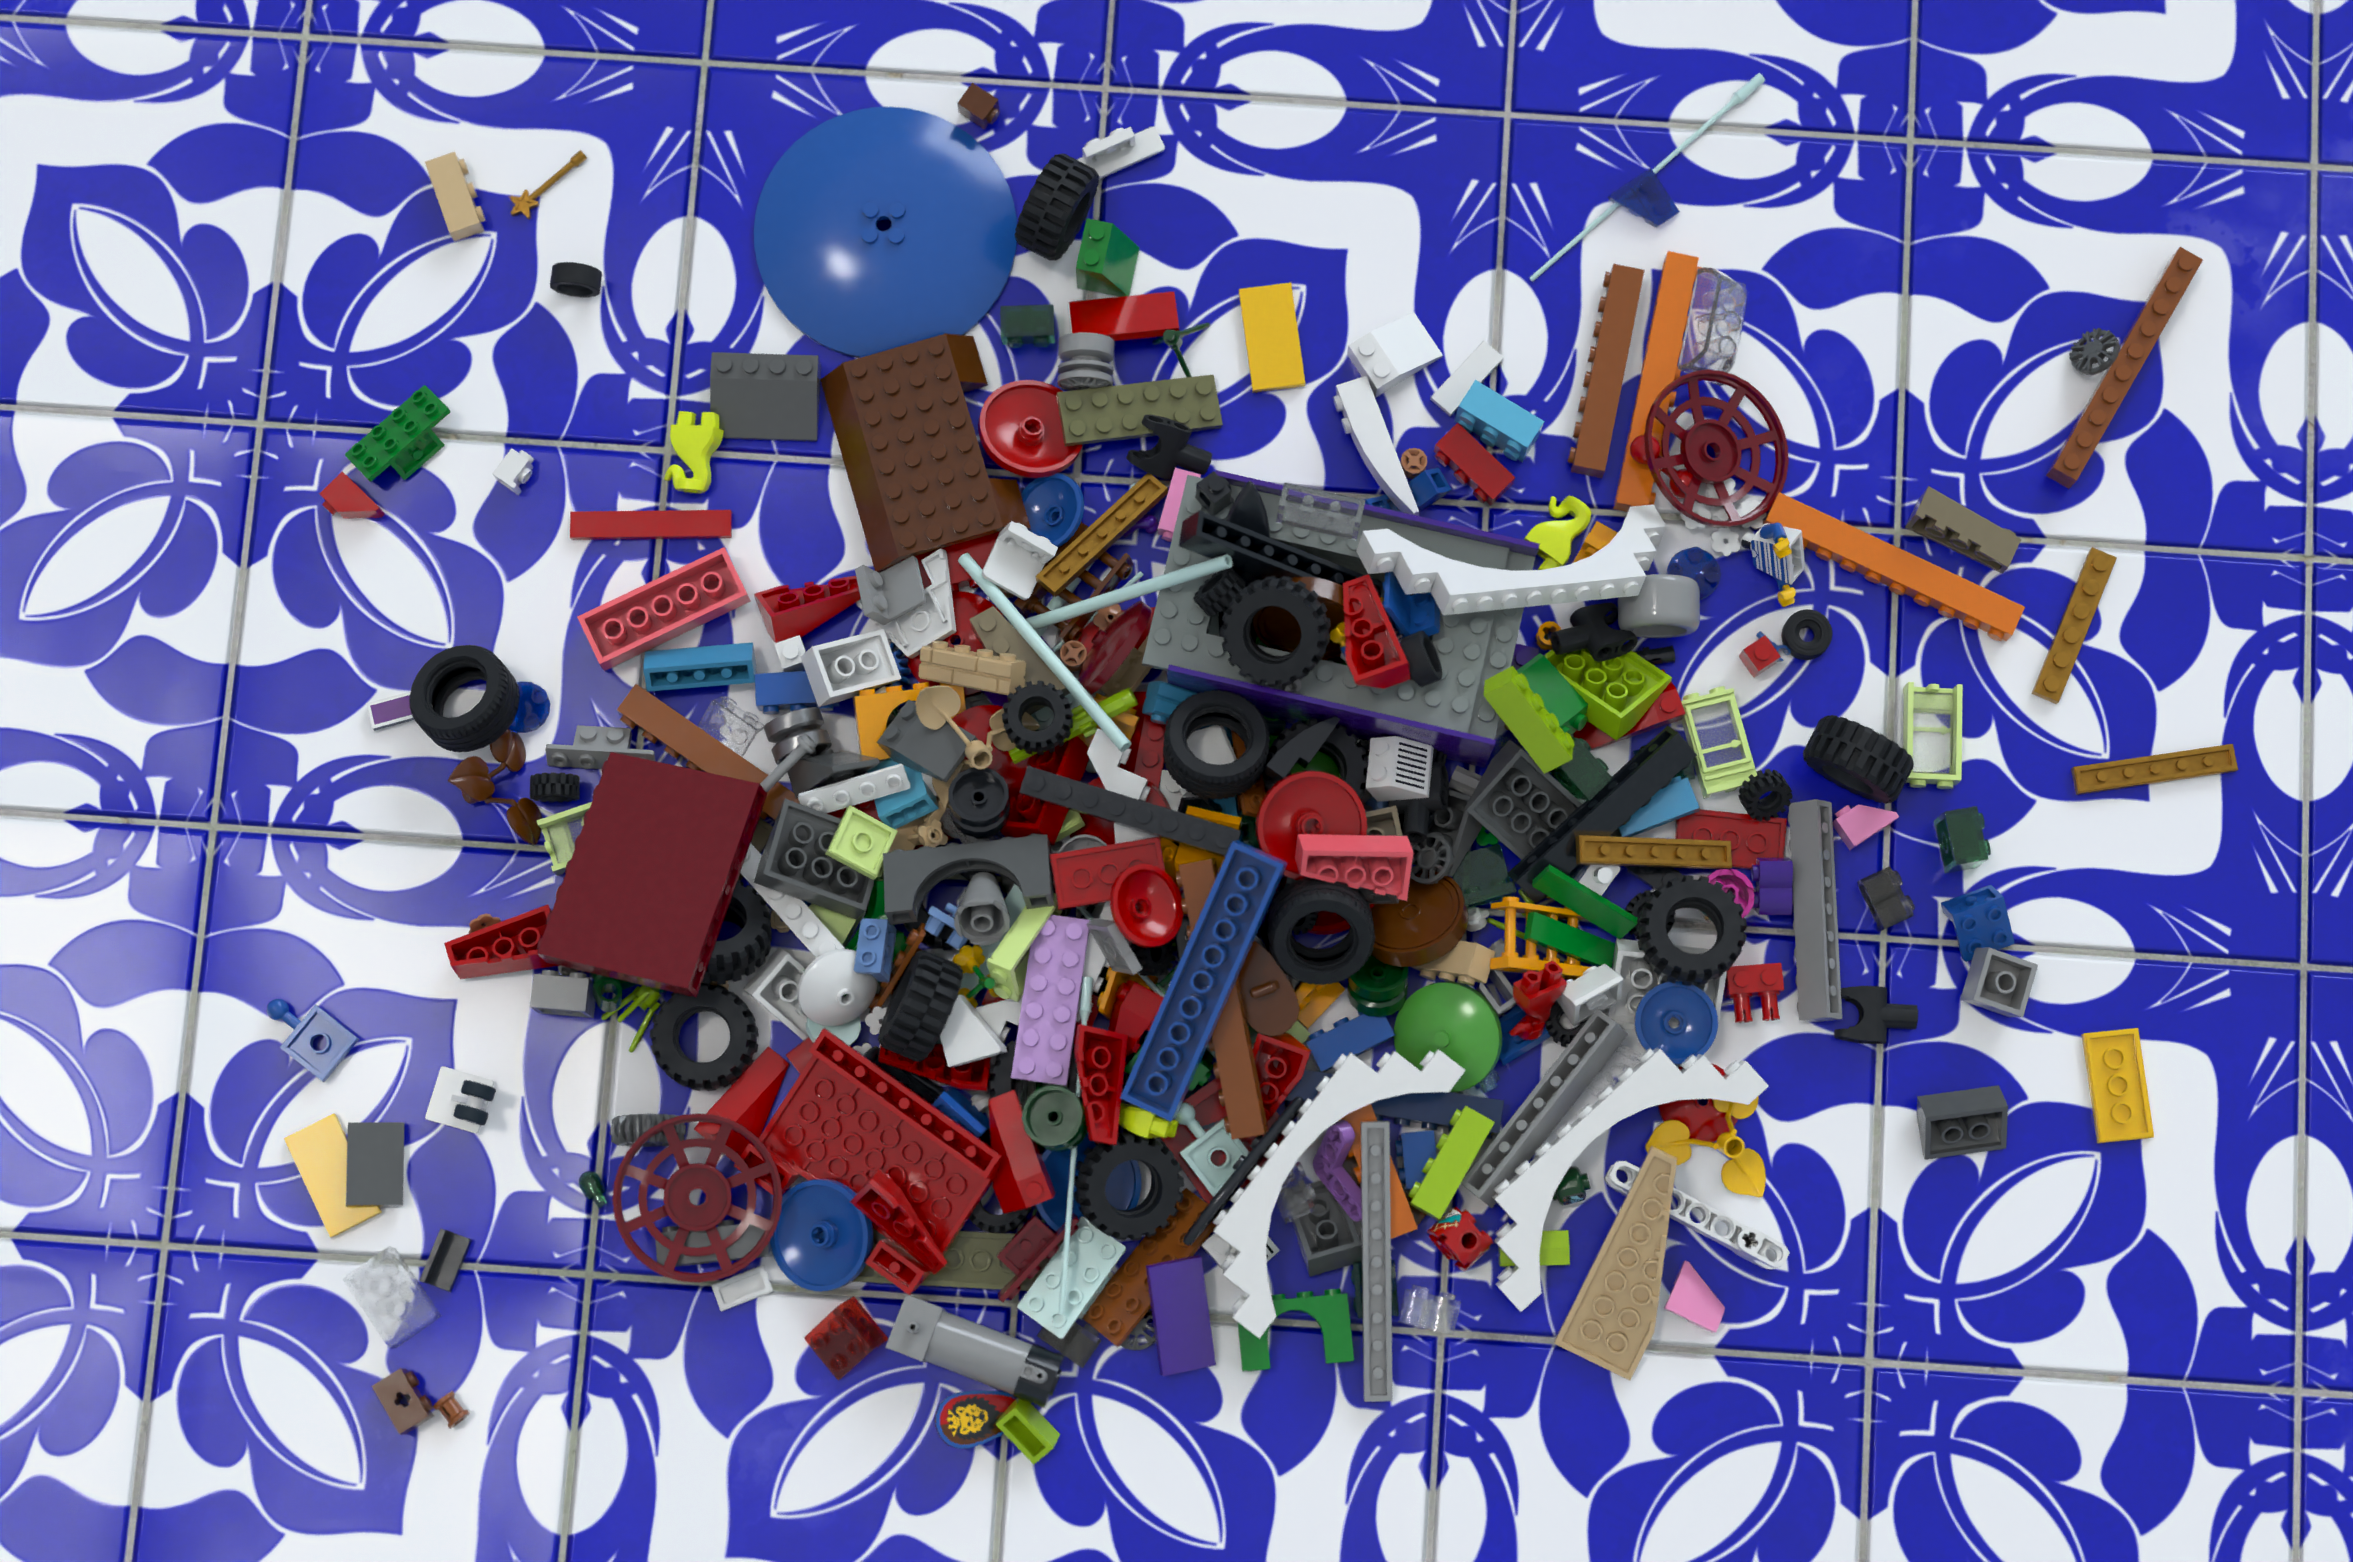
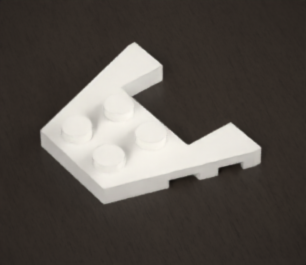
M942 548L921 560L932 585L924 589L926 603L886 625L872 620L881 629H884V632L892 642L911 659L920 654L922 646L932 645V641H942L957 632L946 551ZM860 599L856 602V605L863 610L862 601Z

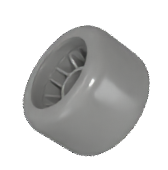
M1670 574L1646 575L1638 596L1618 598L1620 630L1633 631L1636 637H1679L1691 634L1699 627L1700 590L1698 583L1692 578Z

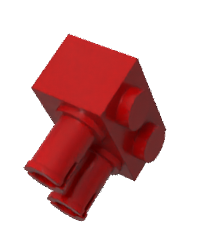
M1770 963L1730 967L1726 974L1724 998L1733 999L1735 1023L1753 1021L1750 1006V997L1752 996L1761 997L1762 1021L1780 1019L1777 995H1780L1784 990L1782 964Z

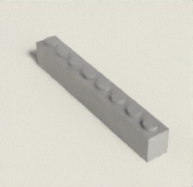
M1818 799L1795 802L1789 806L1788 822L1790 824L1789 848L1793 862L1792 903L1794 905L1793 930L1795 932L1796 944L1794 955L1797 965L1795 979L1798 987L1797 1011L1801 1021L1821 1022L1842 1019L1832 803Z
M1596 1009L1464 1177L1461 1184L1492 1208L1496 1204V1201L1492 1198L1496 1194L1494 1191L1495 1187L1505 1179L1509 1182L1517 1175L1514 1172L1515 1169L1527 1160L1529 1162L1535 1151L1551 1134L1627 1037L1628 1033L1617 1022L1599 1009Z

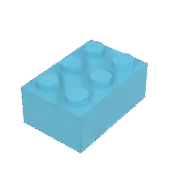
M1477 380L1474 381L1459 404L1455 421L1468 433L1474 432L1480 436V440L1491 447L1495 445L1502 449L1503 454L1511 460L1516 461L1518 459L1522 462L1538 439L1544 421Z

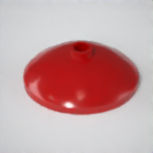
M1138 864L1125 869L1116 878L1110 894L1111 914L1119 931L1132 943L1147 948L1163 945L1177 934L1183 919L1180 891L1174 880L1164 870L1150 864Z
M1712 1064L1723 1077L1726 1075L1724 1069ZM1697 1099L1676 1100L1658 1105L1662 1121L1678 1120L1684 1123L1690 1132L1689 1139L1714 1142L1717 1141L1722 1133L1729 1132L1725 1119L1726 1112L1716 1110L1713 1105V1099H1707L1705 1106L1699 1105ZM1731 1115L1733 1126H1735L1738 1119Z

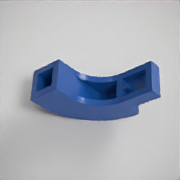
M1439 467L1424 470L1408 482L1419 512L1452 490ZM1386 494L1368 498L1361 502L1401 512Z

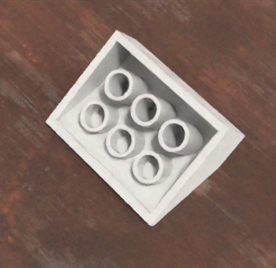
M1616 938L1612 969L1623 978L1621 1001L1608 1007L1607 1016L1617 1022L1622 1028L1635 1030V1013L1641 999L1653 987L1670 981H1667V975L1661 973L1659 976L1653 971L1655 966L1652 963L1647 964L1643 958L1645 953L1644 950H1639L1638 941ZM1675 945L1680 950L1691 954H1701L1710 950ZM1727 971L1715 981L1713 979L1709 980L1707 984L1698 985L1697 982L1692 983L1703 990L1713 1002L1718 1016V1024ZM1671 1018L1669 1020V1026L1671 1028H1676L1678 1026V1021L1676 1018Z

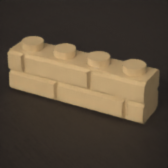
M932 641V645L922 646L920 650V679L1004 695L1016 693L1015 688L1019 685L1022 688L1025 686L1026 662L1016 660L1015 654L1000 653V656L993 655V650L977 649V652L970 651L971 646L954 645V648L948 647V642Z

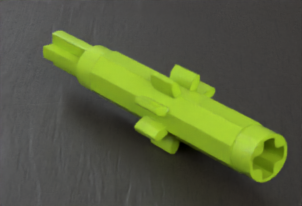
M1128 687L1102 700L1098 705L1110 718H1113L1138 705V702L1131 688ZM1081 705L1071 709L1074 714L1072 716L1073 728L1070 729L1071 735L1069 739L1065 738L1064 742L1081 733L1084 734L1085 738L1095 734L1097 723ZM1015 747L1009 750V754L1015 764L1032 756L1027 754L1024 749L1019 750Z

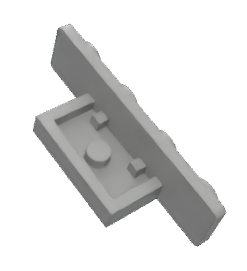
M577 725L573 745L547 744L545 748L548 766L602 769L604 762L608 760L610 752L655 761V752L653 750L629 749L632 738L631 728Z

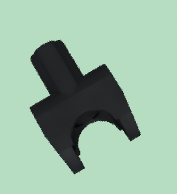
M1144 415L1141 422L1142 425L1158 435L1159 440L1156 446L1150 450H1129L1126 458L1130 463L1149 474L1167 480L1172 478L1177 466L1201 475L1207 472L1211 463L1212 453L1187 444L1192 433L1188 426L1169 418Z
M1601 603L1577 609L1570 617V623L1573 627L1552 632L1550 640L1556 655L1587 648L1595 661L1602 662L1627 654L1637 645L1638 638L1633 631L1616 630L1609 627L1608 625L1618 619V607L1614 603Z
M1435 762L1432 765L1429 798L1388 801L1389 807L1396 806L1397 813L1404 814L1402 836H1407L1411 842H1423L1427 839L1430 811L1446 810L1448 807L1449 780L1444 763Z
M1855 986L1841 988V999H1845V1001L1851 1002L1857 1007L1859 1020L1855 1026L1849 1027V1029H1835L1834 1038L1854 1043L1885 1044L1887 1042V1028H1917V1005L1887 1004L1886 987Z

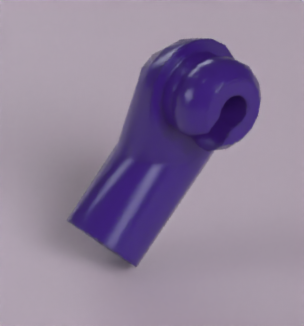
M1145 514L1123 536L1126 538L1137 529H1145L1149 534L1158 531L1159 525L1156 522L1157 518L1153 515Z

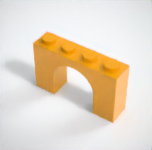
M929 682L913 684V689L902 690V685L886 687V693L875 694V689L860 690L859 696H853L859 753L861 755L878 758V760L890 758L877 743L886 729L890 713L898 705L908 700L916 701L920 691L929 687ZM940 682V686H948L959 695L961 706L957 714L966 710L964 688Z

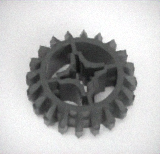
M629 1114L617 1116L612 1119V1126H610L612 1142L616 1145L631 1147L651 1127L664 1120L676 1117V1115ZM684 1123L674 1126L680 1141H683L684 1135H686ZM661 1131L642 1147L670 1145L664 1131Z

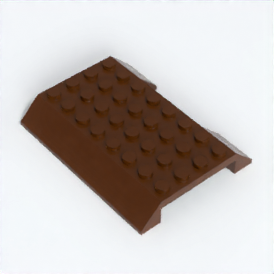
M945 333L843 362L820 380L875 571L881 573L899 563L900 560L911 556L921 555L1000 532L1011 521L1026 526L1029 531L1031 530L1017 480L988 478L963 394L964 392L988 386L974 336Z

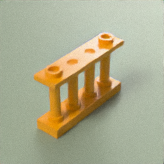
M1503 897L1502 902L1491 903V909L1505 911V943L1502 957L1490 958V969L1523 974L1530 970L1539 972L1544 969L1546 963L1555 961L1563 969L1561 976L1563 979L1576 980L1582 976L1584 971L1590 968L1588 966H1581L1580 961L1567 956V960L1564 963H1560V958H1557V952L1546 948V958L1539 960V955H1536L1537 944L1528 940L1525 942V955H1523V958L1518 957L1516 952V912L1526 914V922L1528 912L1535 911L1557 921L1558 919H1565L1568 925L1578 928V920L1585 919L1584 917L1567 907L1564 909L1519 902L1518 897Z

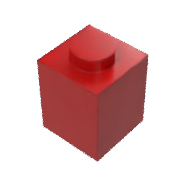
M1764 635L1744 648L1738 657L1753 678L1775 665L1781 656L1767 636Z

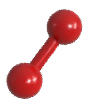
M1643 434L1637 436L1632 441L1630 454L1637 463L1648 465ZM1652 436L1654 458H1662L1660 456V444ZM1674 468L1678 477L1688 487L1693 475L1686 469L1676 470ZM1660 469L1670 478L1669 488L1671 493L1677 498L1684 499L1685 494L1674 484L1667 469Z

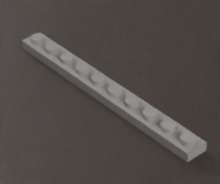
M1360 1121L1364 1402L1392 1401L1389 1121Z

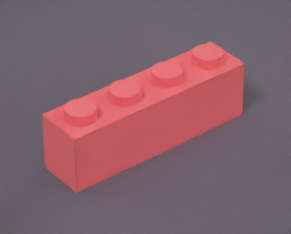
M1298 834L1295 861L1300 875L1331 883L1336 881L1345 883L1348 887L1355 889L1362 887L1373 890L1376 894L1384 896L1385 894L1397 896V899L1407 901L1413 850L1407 836Z

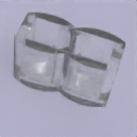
M1412 1285V1290L1405 1289L1398 1323L1454 1335L1461 1305L1460 1301L1455 1300L1456 1295L1439 1292V1296L1428 1294V1288Z

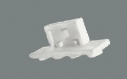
M1154 126L1136 134L1133 133L1131 127L1126 129L1118 128L1112 131L1106 138L1101 140L1096 138L1086 143L1085 147L1082 148L1083 157L1077 160L1094 168L1099 175V179L1164 151L1165 146Z
M898 764L800 793L798 799L801 805L823 813H829L846 808L849 805L853 806L910 789L911 785L903 764Z

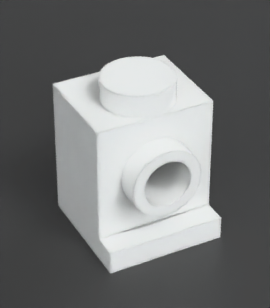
M511 448L492 474L498 482L519 495L521 493L519 485L526 483L532 474L531 469L533 468L532 462L534 458L523 450L518 453Z

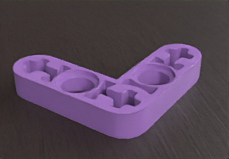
M1340 1120L1328 1128L1313 1159V1168L1316 1175L1353 1221L1359 1222L1361 1221V1189L1342 1166L1354 1142L1355 1133L1349 1122Z

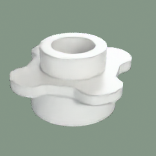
M1477 907L1469 908L1466 930L1477 931L1485 927L1487 924L1486 917L1490 915L1489 911H1482Z

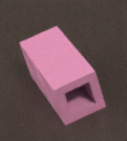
M1175 468L1158 525V535H1162V539L1169 542L1172 541L1187 475L1201 478V474Z

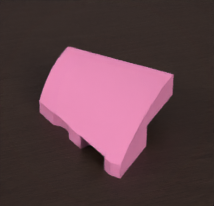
M1684 1261L1664 1309L1687 1319L1688 1322L1711 1333H1716L1725 1307L1692 1265Z

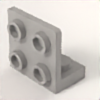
M914 556L895 564L881 573L865 565L855 569L864 616L882 625H886L926 603L918 560Z

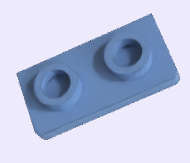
M861 919L854 965L856 973L872 974L879 982H890L897 929L890 925L887 919Z

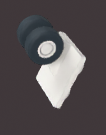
M444 1066L441 1067L425 1118L433 1122L478 1133L481 1125H485L488 1118V1112H486L488 1101H493L495 1096L494 1081Z

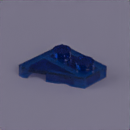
M1651 168L1607 197L1609 201L1616 202L1627 208L1628 212L1636 217H1642L1645 222L1655 228L1680 212Z

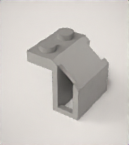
M1502 938L1489 947V949L1495 951L1494 958L1502 957L1505 943ZM1490 969L1488 977L1506 1000V1003L1499 1006L1484 986V983L1478 982L1476 990L1487 999L1499 1018L1516 1006V1002L1513 998V987L1504 974L1499 970Z

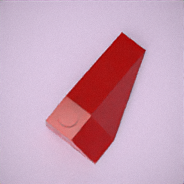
M1369 574L1343 583L1345 659L1355 684L1385 689L1410 680L1408 661Z
M856 576L831 579L826 585L806 582L804 588L789 589V585H783L754 594L766 630L775 643L798 635L803 637L861 599Z
M1671 681L1637 724L1617 741L1588 721L1582 730H1577L1573 733V737L1579 753L1583 754L1680 721L1686 713L1677 689Z
M1258 1032L1253 1047L1267 1122L1303 1077L1311 1053L1310 1049L1286 1032L1274 1036ZM1256 1136L1240 1139L1252 1143Z
M935 1044L928 1057L924 1061L918 1062L894 1053L882 1046L880 1047L879 1061L959 1090L988 1092L991 1057L958 1067H948L942 1044Z
M768 1046L706 1114L730 1119L744 1126L759 1139L790 1064ZM699 1122L694 1130L705 1139L715 1141L721 1125ZM731 1130L725 1145L741 1156L748 1143L751 1142L741 1134Z
M878 1169L850 1202L935 1275L946 1265L947 1260L900 1187L894 1183V1180L888 1174L882 1173Z

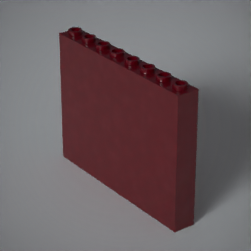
M610 752L608 760L602 766L600 782L594 788L590 809L584 815V825L581 834L575 840L574 853L571 860L567 862L563 883L557 889L555 905L547 916V926L544 935L538 941L537 954L546 963L697 997L762 812L767 792L759 783Z

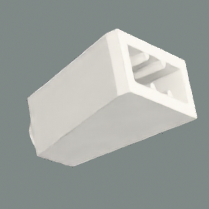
M958 995L946 1026L940 1034L948 1067H958L1006 1053V1046L964 995Z

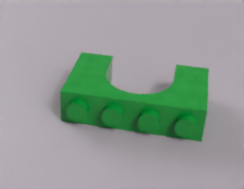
M1341 1289L1324 1290L1323 1296H1313V1291L1296 1293L1297 1298L1286 1299L1285 1294L1271 1295L1276 1317L1288 1311H1301L1309 1314L1316 1320L1322 1332L1325 1364L1354 1361L1347 1293L1341 1294ZM1237 1322L1242 1372L1270 1369L1268 1348L1270 1325L1262 1336L1258 1338Z

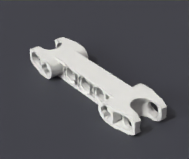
M1618 1161L1610 1166L1604 1180L1610 1188L1627 1196L1640 1168L1626 1161ZM1617 1170L1626 1172L1628 1178L1626 1183H1622L1617 1179ZM1673 1188L1672 1196L1678 1200V1206L1675 1210H1670L1671 1219L1727 1247L1736 1255L1764 1269L1772 1270L1784 1266L1789 1255V1251L1784 1244ZM1692 1208H1697L1702 1212L1703 1219L1700 1223H1695L1690 1219L1689 1213ZM1717 1221H1722L1727 1225L1728 1231L1725 1236H1719L1715 1232L1714 1227ZM1744 1237H1747V1238H1748L1747 1242L1750 1243V1245H1749L1748 1247H1745V1246H1744V1245H1745V1241L1743 1240ZM1768 1248L1772 1249L1775 1253L1776 1258L1774 1262L1766 1257V1250Z

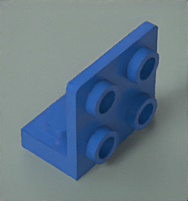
M1385 572V581L1383 582L1384 601H1382V605L1387 616H1390L1395 622L1398 632L1404 634L1405 637L1419 631L1425 632L1428 636L1439 633L1440 609L1431 592L1417 593L1412 596L1405 594L1394 572Z
M1992 885L1941 903L1943 913L1953 922L1961 957L1965 962L1972 960L1975 948L1989 947L2000 950L2014 944L2004 896Z
M951 1087L947 1092L944 1091L932 1104V1106L978 1139L990 1128V1119L954 1087Z

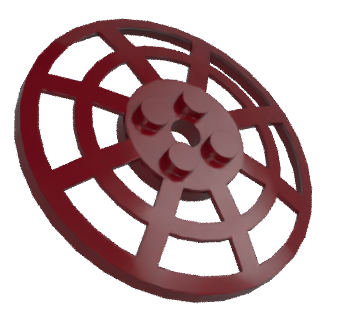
M1708 369L1694 371L1677 378L1658 394L1652 404L1646 420L1644 433L1646 458L1655 483L1673 507L1698 523L1719 528L1741 526L1757 519L1769 510L1778 493H1781L1787 477L1789 463L1788 445L1778 415L1760 391L1736 375ZM1698 381L1719 382L1734 388L1735 391L1728 403L1713 397H1700ZM1688 383L1690 400L1679 405L1668 416L1659 407L1661 402L1670 392ZM1744 396L1760 411L1770 431L1755 435L1748 420L1737 410ZM1701 406L1715 407L1723 412L1718 420H1704ZM1691 408L1694 424L1687 430H1684L1675 421L1683 412ZM1654 418L1664 426L1661 439L1663 457L1657 459L1654 458L1652 449ZM1731 418H1734L1741 426L1747 438L1738 440L1732 429L1728 427ZM1670 432L1681 440L1680 454L1673 456L1669 455ZM1769 442L1774 443L1776 459L1772 483L1758 477L1760 469L1759 445ZM1707 445L1714 449V458L1708 455ZM1748 448L1751 451L1749 472L1739 467L1741 450ZM1684 464L1686 470L1693 475L1688 487L1678 477L1673 468L1674 466ZM1666 468L1674 484L1685 494L1683 504L1668 489L1658 469ZM1735 476L1745 482L1737 492L1729 496L1723 481ZM1701 482L1713 484L1718 498H1708L1697 494ZM1753 486L1767 492L1764 500L1754 510L1745 516H1739L1733 505L1734 502L1743 498ZM1696 501L1707 506H1723L1730 520L1717 521L1704 518L1692 511L1694 502Z
M695 1113L664 1120L651 1127L634 1142L626 1152L618 1168L614 1181L612 1200L614 1217L619 1233L626 1246L639 1261L664 1277L682 1282L700 1283L728 1277L745 1268L760 1255L776 1230L781 1214L782 1189L779 1173L768 1149L753 1133L730 1119L712 1114ZM689 1122H708L721 1125L715 1141L701 1138L680 1141L674 1128L675 1125ZM731 1130L741 1134L751 1142L761 1154L765 1163L749 1169L741 1156L725 1145ZM664 1131L670 1146L657 1154L646 1170L630 1165L639 1149L654 1135ZM690 1147L711 1148L705 1164H690L684 1149ZM721 1153L733 1160L741 1172L725 1178L716 1169ZM671 1154L674 1155L679 1169L669 1179L653 1174L664 1159ZM770 1173L773 1187V1206L770 1219L754 1214L757 1197L754 1179ZM625 1175L641 1181L638 1195L641 1215L627 1222L624 1220L621 1202L622 1185ZM746 1183L748 1191L746 1210L731 1204L730 1189ZM649 1184L664 1190V1205L652 1211H649L647 1206V1189ZM695 1189H701L706 1195V1199L701 1205H694L689 1200L690 1193ZM726 1215L741 1220L735 1231L726 1239L721 1240L716 1225ZM669 1216L679 1226L674 1240L671 1241L664 1236L653 1222ZM749 1224L765 1230L753 1249L739 1261L731 1264L725 1248L737 1241L746 1231ZM646 1226L655 1240L670 1249L664 1265L655 1262L645 1254L633 1240L630 1232ZM690 1230H705L711 1245L697 1248L684 1246ZM715 1253L721 1267L719 1270L705 1273H687L674 1270L680 1254L704 1256Z

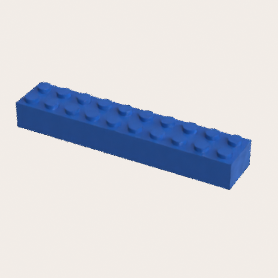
M1232 841L1124 1087L1121 1099L1168 1121L1176 1118L1288 864L1287 862L1241 841Z

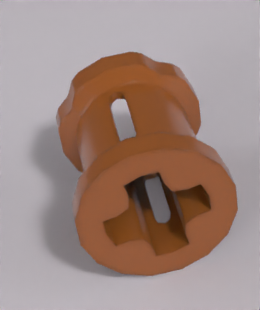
M453 1391L443 1396L433 1405V1408L439 1410L448 1421L447 1426L450 1429L458 1425L470 1414L454 1398L455 1393Z

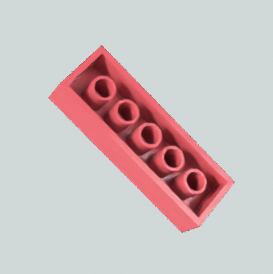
M725 547L579 615L577 618L600 666L606 671L751 602Z

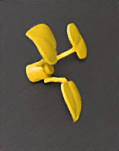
M1759 1096L1749 1105L1713 1099L1715 1109L1720 1112H1726L1725 1119L1729 1127V1132L1722 1133L1715 1143L1689 1139L1690 1132L1684 1123L1678 1120H1667L1656 1127L1645 1145L1647 1153L1651 1146L1676 1157V1165L1685 1163L1690 1159L1692 1152L1689 1144L1718 1149L1724 1155L1732 1158L1726 1161L1721 1169V1179L1727 1189L1737 1194L1762 1197L1764 1194L1766 1174L1763 1160L1756 1151L1745 1148L1743 1140L1736 1136L1737 1130L1734 1128L1731 1120V1115L1737 1119H1744L1752 1115L1757 1108Z

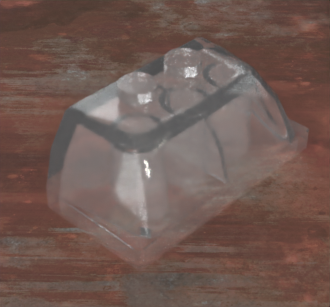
M1703 267L1697 270L1678 370L1686 373L1708 369L1730 372L1736 360L1744 326L1748 291L1745 284L1714 268ZM1708 381L1718 386L1725 385L1715 381Z

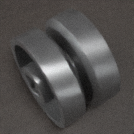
M804 708L781 715L766 723L763 727L768 741L776 743L771 751L777 765L800 744L797 739L805 734H808L817 743L813 753L808 751L805 753L810 754L811 757L828 750L832 746L827 730L820 729L824 724V720L819 708Z

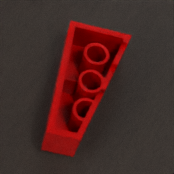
M1075 736L1064 742L1065 744L1061 748L1056 746L1055 752L1050 753L1048 750L1036 760L1038 764L1037 769L1080 782L1089 761V756L1087 755L1089 748L1078 736ZM1020 793L1017 798L1012 797L1009 801L1010 816L1000 832L1005 837L1014 838L1027 837L1030 834H1047L1050 845L1054 846L1069 809L1033 799Z
M547 904L445 942L444 945L452 969L459 979L559 966L546 963L537 954L538 941L544 935L547 926V916L552 911Z

